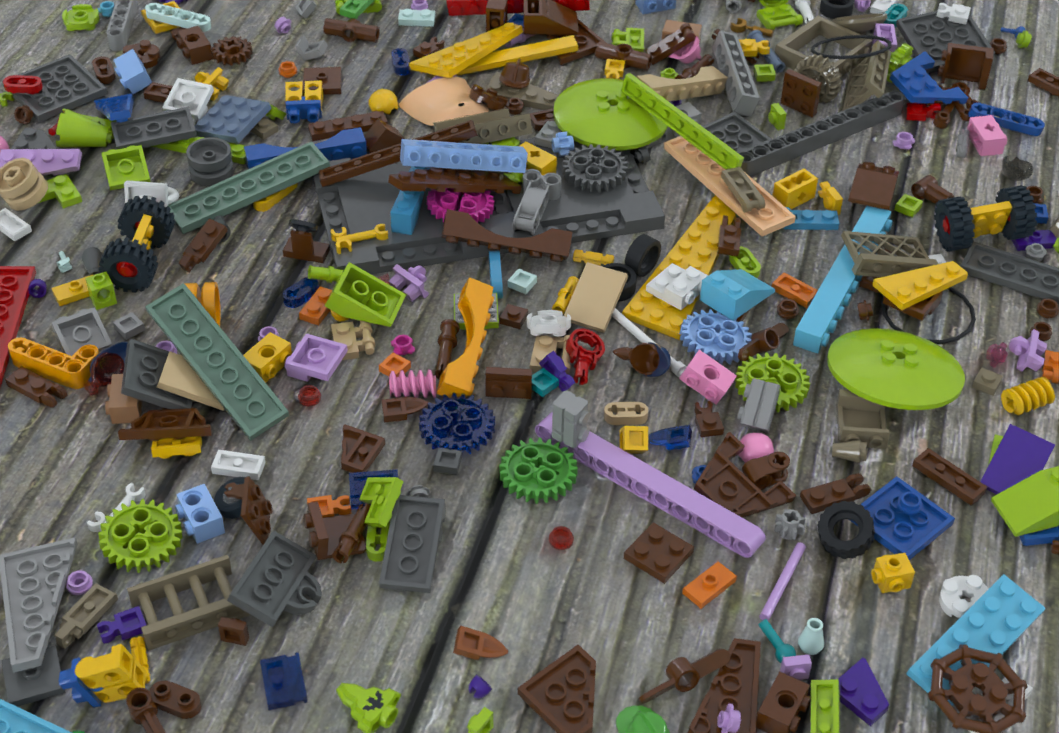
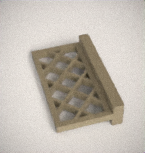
M878 40L872 45L871 53L882 50L885 46ZM890 50L866 57L850 71L843 110L863 103L873 94L877 98L884 94L891 57Z
M843 231L841 235L854 261L852 268L854 275L885 277L938 264L936 259H929L918 237ZM863 246H866L867 248L871 249L873 252L869 251L868 249L864 248ZM882 247H884L892 253L887 252L886 250L882 249ZM900 249L905 250L906 252L910 253L911 255H908L907 253L903 252V251L900 250Z

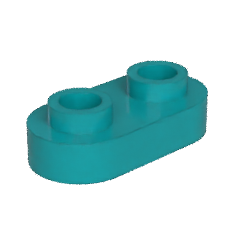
M892 4L884 13L887 14V19L882 24H894V27H897V19L906 18L908 8L903 4Z

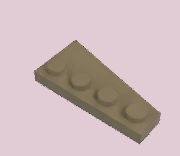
M497 71L485 89L491 88L497 91V96H503L508 101L511 98H519L523 101L525 107L540 110L554 109V103L559 96L531 84L525 88L506 86L500 82L499 77L501 73Z

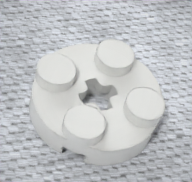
M541 310L538 311L536 316L532 317V313L527 316V328L530 329V334L534 336H541L544 333L564 336L566 335V330L571 328V316L567 314V317L563 316L562 311Z
M955 576L943 582L939 604L948 616L954 615L960 618L989 588L982 583V579L979 576ZM962 596H965L970 598L971 600L970 602H967L965 599L960 598Z

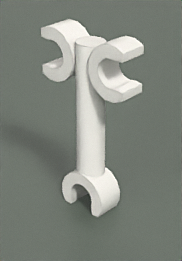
M128 484L125 489L127 495L115 509L121 511L122 503L130 507L131 500L138 502L144 499L146 495L144 488L141 487L139 491L134 492V484ZM96 511L94 514L98 522L89 520L87 522L88 528L92 532L101 531V523H106L105 515L102 512Z

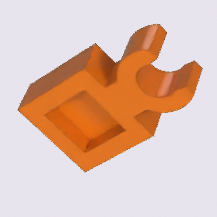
M331 495L307 498V505L310 502H318L323 518L333 517L334 514H352L348 495L340 496L336 500H332Z

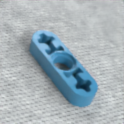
M489 251L490 283L494 287L492 293H497V299L503 298L500 251Z

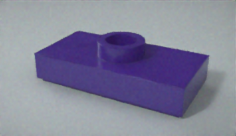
M1035 230L1032 236L1014 239L1012 242L1017 251H1025L1026 247L1033 243L1041 244L1044 249H1052L1057 238L1051 230Z

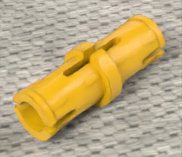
M569 277L564 288L559 290L558 298L552 306V310L565 313L579 279L577 277Z

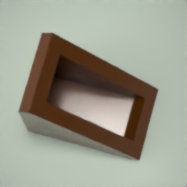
M380 119L376 120L364 136L369 153L400 144L401 140L405 139L395 127Z

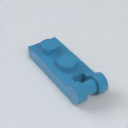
M786 207L796 218L795 223L784 227V229H839L840 223L837 211L791 210V208Z

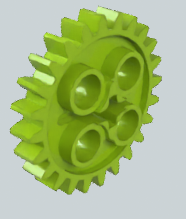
M765 352V357L756 354V359L749 356L748 362L742 361V366H738L736 372L735 388L738 389V395H743V401H746L747 397H744L745 387L747 383L751 384L753 378L780 385L781 390L775 408L778 413L782 407L789 411V406L797 408V403H803L804 398H807L809 392L810 376L806 375V369H801V363L794 365V358L788 361L786 360V355L779 358L778 354L774 353L773 357H770Z
M141 499L140 504L136 505L134 500H131L130 507L122 503L121 511L112 509L113 517L105 516L106 523H101V532H98L99 545L103 556L108 557L109 564L116 562L117 569L126 565L127 572H130L133 567H136L137 573L141 572L142 567H146L148 572H150L151 565L153 564L161 568V560L169 563V554L176 556V548L181 547L180 539H183L181 522L178 520V515L173 514L171 507L165 509L163 502L155 506L154 500H151L148 505L145 504L144 499Z

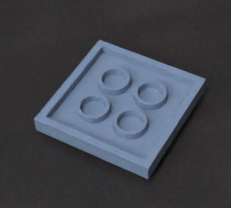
M224 95L195 125L196 134L198 137L220 138L226 142L238 144L270 111V103Z

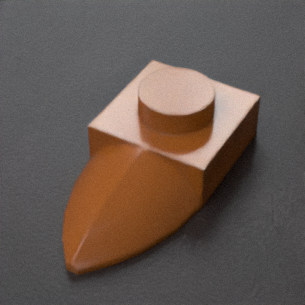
M460 626L457 630L453 653L478 661L480 657L497 658L508 654V650L493 636Z

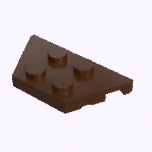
M197 408L147 411L142 417L131 422L130 429L121 428L118 430L119 440L149 439L151 441H158L162 438L181 440L186 437L212 436L211 425H206L205 418L200 415Z

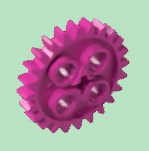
M446 188L445 192H438L431 189V191H428L427 209L431 210V215H436V219L443 218V223L446 210L457 211L458 208L460 212L469 213L477 223L478 221L484 223L485 218L489 219L490 215L493 214L495 201L493 196L490 195V191H485V193L455 192L454 188Z

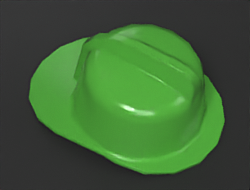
M633 705L626 707L616 718V727L619 733H670L665 720L650 708Z

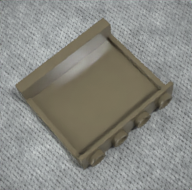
M508 108L433 123L436 132L473 120L478 136L457 143L483 144L533 133L530 113L510 117Z

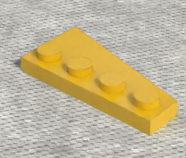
M954 261L876 278L873 280L872 286L902 311L966 280L968 272Z

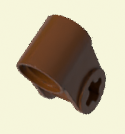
M773 452L772 454L747 461L741 470L754 485L763 490L766 487L777 484L779 481L784 482L787 480V468L790 465V458L784 452Z

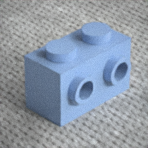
M134 49L114 59L117 66L114 70L119 78H121V84L125 89L129 88L132 94L143 90L151 84L152 81Z

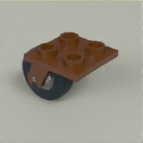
M250 476L236 477L227 481L218 489L214 498L220 514L230 519L242 517L262 545H264L271 532L270 514L273 512L271 502L266 500L261 493L260 487L257 484L255 485Z

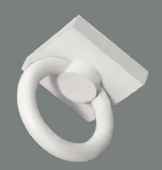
M128 180L124 182L125 203L130 198L134 199L135 196H139L142 199L143 195H146L148 199L152 197L157 198L156 202L158 203L163 201L165 203L164 207H167L168 204L174 203L179 199L178 191L168 187L166 183Z

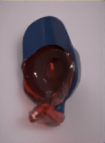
M119 342L103 349L92 360L90 366L91 377L84 384L85 390L91 396L99 393V387H107L108 384H111L112 374H123L128 342Z

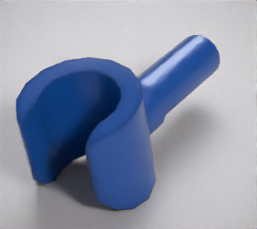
M1019 26L1017 29L1001 27L1000 31L1014 34L1015 38H1017L1018 34L1026 29L1023 26Z

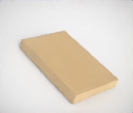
M587 262L564 316L567 317V314H569L573 324L605 333L628 275Z
M169 351L157 388L224 411V407L184 357Z

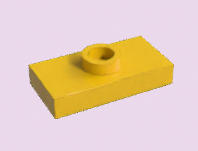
M87 277L51 288L59 307L90 297L85 279Z

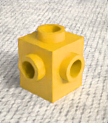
M906 553L883 555L876 558L874 569L871 571L872 580L875 584H878L881 593L899 592L903 589L911 588L915 571Z

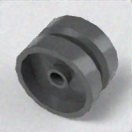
M214 137L201 138L188 146L186 154L190 177L196 184L210 187L233 176L234 168L231 148L225 140Z

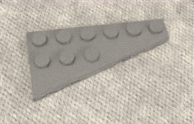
M76 537L0 555V575L13 673L42 665L78 545Z

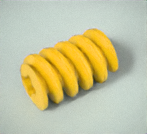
M1041 376L1003 390L1001 401L1007 412H1014L1019 416L1024 412H1030L1031 409H1038L1039 406L1043 407L1046 404L1054 403L1055 394L1050 381L1046 377Z

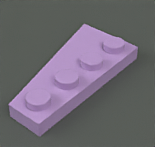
M1 149L0 168L14 159L26 158L33 163L42 176L48 174L55 176L78 171L82 152L80 149Z

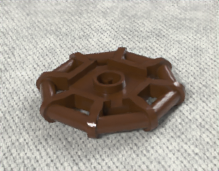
M966 644L959 645L955 651L940 659H934L931 663L932 679L931 690L928 693L929 699L937 704L956 730L961 728L977 733H1001L1016 723L1024 722L1026 718L1024 706L1025 690L1028 687L1025 680L1020 679L999 652L994 654L969 648ZM971 659L989 663L990 665L988 667L983 663L972 664ZM958 661H960L962 667L956 671H953L951 668H949V666L953 665ZM996 668L1009 681V683H1003V681L995 673ZM943 678L949 680L950 689L942 688ZM974 687L979 688L982 691L983 696H981L979 693H972ZM1008 694H1014L1013 706L1006 704ZM948 700H950L954 704V706L959 710V714L948 702ZM998 713L1005 716L998 721H994L992 718ZM966 716H979L978 719L982 720L983 722L967 719Z

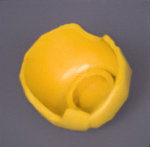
M383 88L375 91L370 96L368 102L372 112L383 111L388 115L392 109L398 110L399 104L396 95L391 90Z

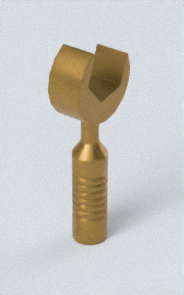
M742 18L737 19V25L731 22L730 29L736 33L745 32L746 29L751 31L760 30L763 35L772 37L774 30L763 27L747 26L746 20Z

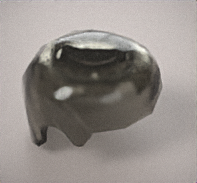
M1008 156L1002 159V172L1009 180L1022 181L1029 178L1033 173V166L1027 161L1019 160L1018 157L1010 161Z

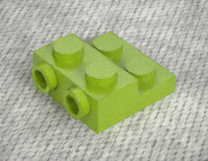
M142 145L102 152L110 191L124 188V182L127 180L151 182Z

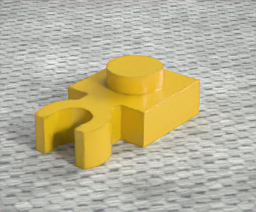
M739 39L745 57L757 56V53L767 55L770 52L768 40L756 42L755 39Z
M607 59L604 76L612 79L623 77L625 60Z
M829 182L819 183L822 190L818 191V195L820 198H823L824 207L831 211H837V214L840 215L843 198L834 187L830 186Z

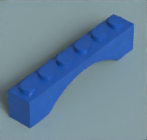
M361 127L342 130L328 140L314 144L328 161L346 158L352 160L367 155L366 140ZM264 143L244 146L247 168L255 167L298 147H278Z

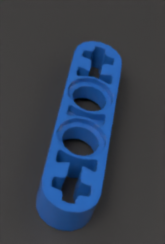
M973 103L968 113L970 117L992 115L1000 127L1032 136L1041 135L1045 126L1044 122L1038 118L982 103Z

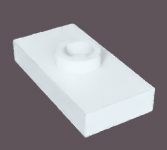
M876 0L871 6L870 12L873 14L885 13L892 4H897L899 0Z
M4 208L0 211V231L12 240L16 241L32 232L29 224L8 209Z

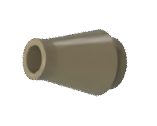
M855 440L833 443L832 457L857 463L866 461L867 442Z

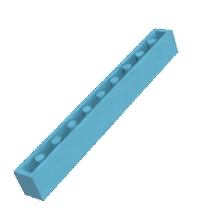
M866 206L852 232L886 235V232L890 231L893 220H890L891 211ZM845 244L798 324L793 346L818 354L822 346H827L830 338L829 333H834L837 319L841 320L844 314V306H849L852 298L851 293H856L859 280L861 281L863 276L854 275L852 271L854 261ZM863 246L864 248H866V249H868L869 251L873 252L871 249L867 248L866 246Z

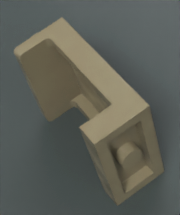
M839 389L836 403L839 443L861 440V442H867V448L887 449L890 430L886 429L885 406L868 401L849 390Z

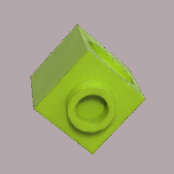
M107 271L85 278L90 299L96 310L117 304L114 286Z

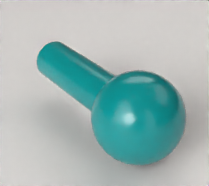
M767 619L758 624L776 649L775 657L777 661L782 663L783 657L796 656L794 647L790 644H784Z

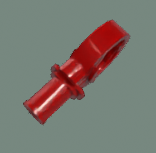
M580 328L571 333L565 346L570 356V363L573 364L575 361L573 365L575 368L573 379L577 384L580 377L579 385H584L588 382L589 370H594L597 362L604 354L605 345L595 332ZM581 341L586 344L588 343L591 346V348H593L594 346L595 348L593 349V351H589L584 349L581 345L579 346L577 342Z

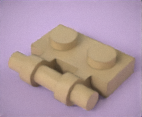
M353 321L331 324L333 341L347 345L348 352L342 360L359 358V352L365 351L367 355L374 353L375 340L371 336L373 330L369 322L360 321L359 327H354ZM361 337H363L362 340H359V341L356 340V338H361Z

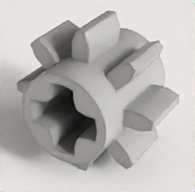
M785 509L782 515H776L774 531L779 532L783 539L796 540L798 534L804 535L806 518L801 517L797 510Z

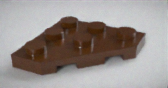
M576 645L519 686L517 694L556 733H592L596 660L580 645Z

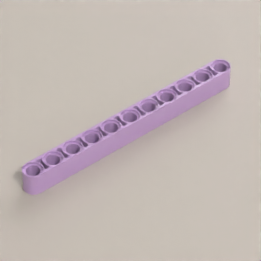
M551 412L535 427V432L539 438H542V441L547 442L548 439H551V444L554 445L560 441L552 438L553 412ZM590 431L587 439L584 442H580L576 448L565 445L564 441L560 442V449L568 447V453H573V459L745 558L751 557L766 540L764 532L758 526Z

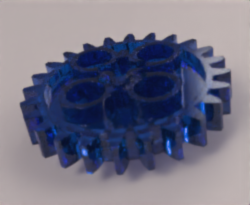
M453 393L452 398H448L444 394L443 400L435 398V404L428 402V409L423 408V415L419 416L421 438H425L426 445L432 444V450L440 447L462 452L466 450L467 453L471 454L472 448L479 451L480 444L486 446L487 439L492 440V433H495L493 410H489L488 403L482 405L481 398L474 401V395L465 398V394L457 397Z

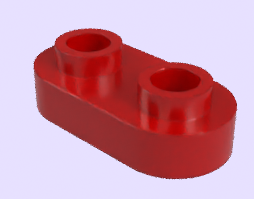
M11 75L3 80L4 89L10 93L37 94L43 88L41 78L37 76Z

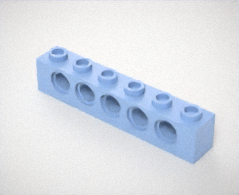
M402 139L400 160L403 166L525 173L528 153L524 147Z

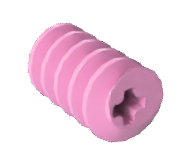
M403 370L400 371L398 377H396L394 371H391L389 377L390 398L392 393H394L396 398H400L402 393L405 397H410L411 392L415 398L419 397L420 392H422L424 399L428 398L429 392L432 393L433 398H436V375L433 376L431 370L427 371L426 376H424L422 370L418 371L417 376L414 375L413 370H410L408 377L405 376Z

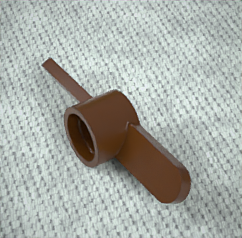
M778 323L772 328L769 327L754 333L751 337V342L739 350L738 359L740 361H747L749 356L753 357L757 353L763 354L778 348L780 339L789 331L788 326Z
M720 648L693 663H690L685 657L672 660L666 668V675L669 680L639 697L640 703L645 704L675 687L680 692L692 690L698 684L700 678L728 664L730 653Z

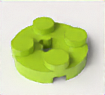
M89 4L74 5L72 10L67 12L66 9L62 13L63 23L68 31L94 30L96 28L95 25L100 20L98 9H93L92 5Z

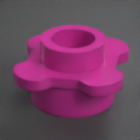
M408 335L396 336L391 341V346L394 347L393 353L399 356L414 353L413 339Z

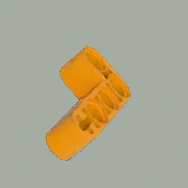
M22 337L12 339L8 343L9 353L14 366L18 368L23 366L48 380L71 389L84 388L89 383V378L92 377L93 379L95 377L94 375L91 376L90 373L91 362L99 353L95 345H84L70 356ZM97 359L94 361L93 366H96Z

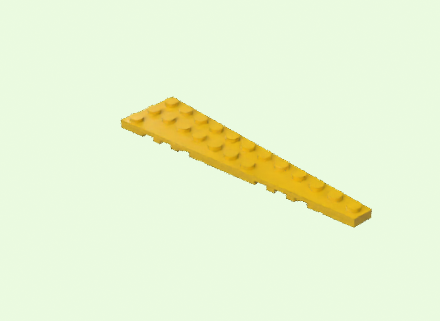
M716 195L624 308L622 314L627 319L680 340L681 334L679 332L683 320H686L687 315L693 314L695 305L700 299V294L690 305L688 304L682 310H679L648 293L646 285L672 263L684 270L692 266L708 276L711 274L719 256L717 253L718 239L723 215L728 216V225H732L736 219V213Z

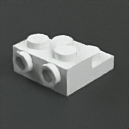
M177 78L162 109L165 112L189 107L195 126L208 112L207 104L214 92V88L212 85Z
M672 263L646 285V291L682 310L688 304L690 305L701 293L702 280L708 275L692 266L684 270Z

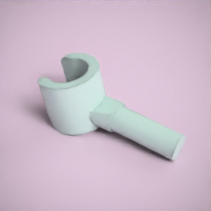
M60 251L59 256L61 260L57 262V266L61 273H64L73 268L69 263V257L66 258L64 251Z

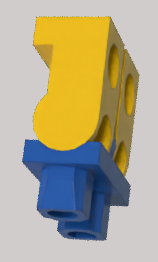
M302 81L285 82L287 120H290V123H298L300 119H308L310 123L322 119V81H305V96ZM313 86L318 87V89L316 90H309L308 88ZM292 87H297V88H299V89L296 90V91H291V90H289V89L292 88Z
M122 644L112 646L111 653L95 658L88 656L82 660L80 657L72 659L71 668L60 671L59 685L63 690L72 688V697L77 704L87 701L95 708L101 706V702L110 703L126 699L128 693L135 688H145L146 670L135 658L133 659L131 653Z

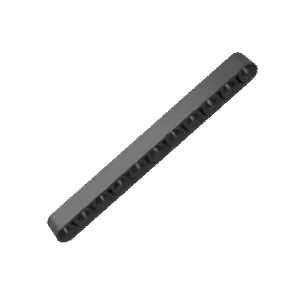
M899 91L888 92L880 98H873L738 153L744 157L741 168L751 177L895 118L902 113L905 96Z

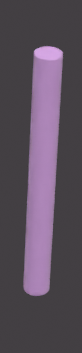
M798 542L759 616L761 620L767 619L769 621L806 549L803 543Z

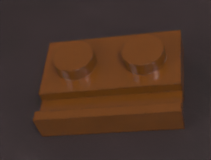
M486 367V397L531 399L532 369Z

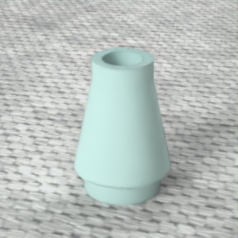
M818 618L809 619L798 638V645L805 654L815 655L824 648L823 623Z

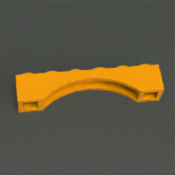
M469 277L461 289L458 308L466 325V347L463 354L455 361L449 363L440 375L436 394L462 403L466 396H471L475 386L472 383V379L475 378L479 368L476 362L480 359L483 351L480 345L483 343L487 333L484 327L488 324L491 316L488 310L494 302V296H492L493 286Z

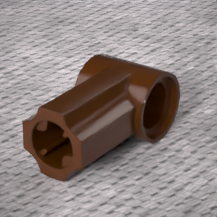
M931 175L923 177L911 186V192L915 198L920 200L926 198L934 204L939 200L955 197L952 193L940 187L937 180Z

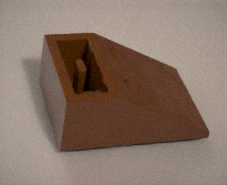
M524 0V34L578 35L577 12L553 0Z

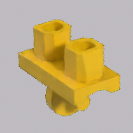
M219 67L211 75L208 72H198L195 75L196 82L213 86L214 92L210 98L212 101L217 99L220 90L224 91L229 83L228 79L221 76L223 70Z

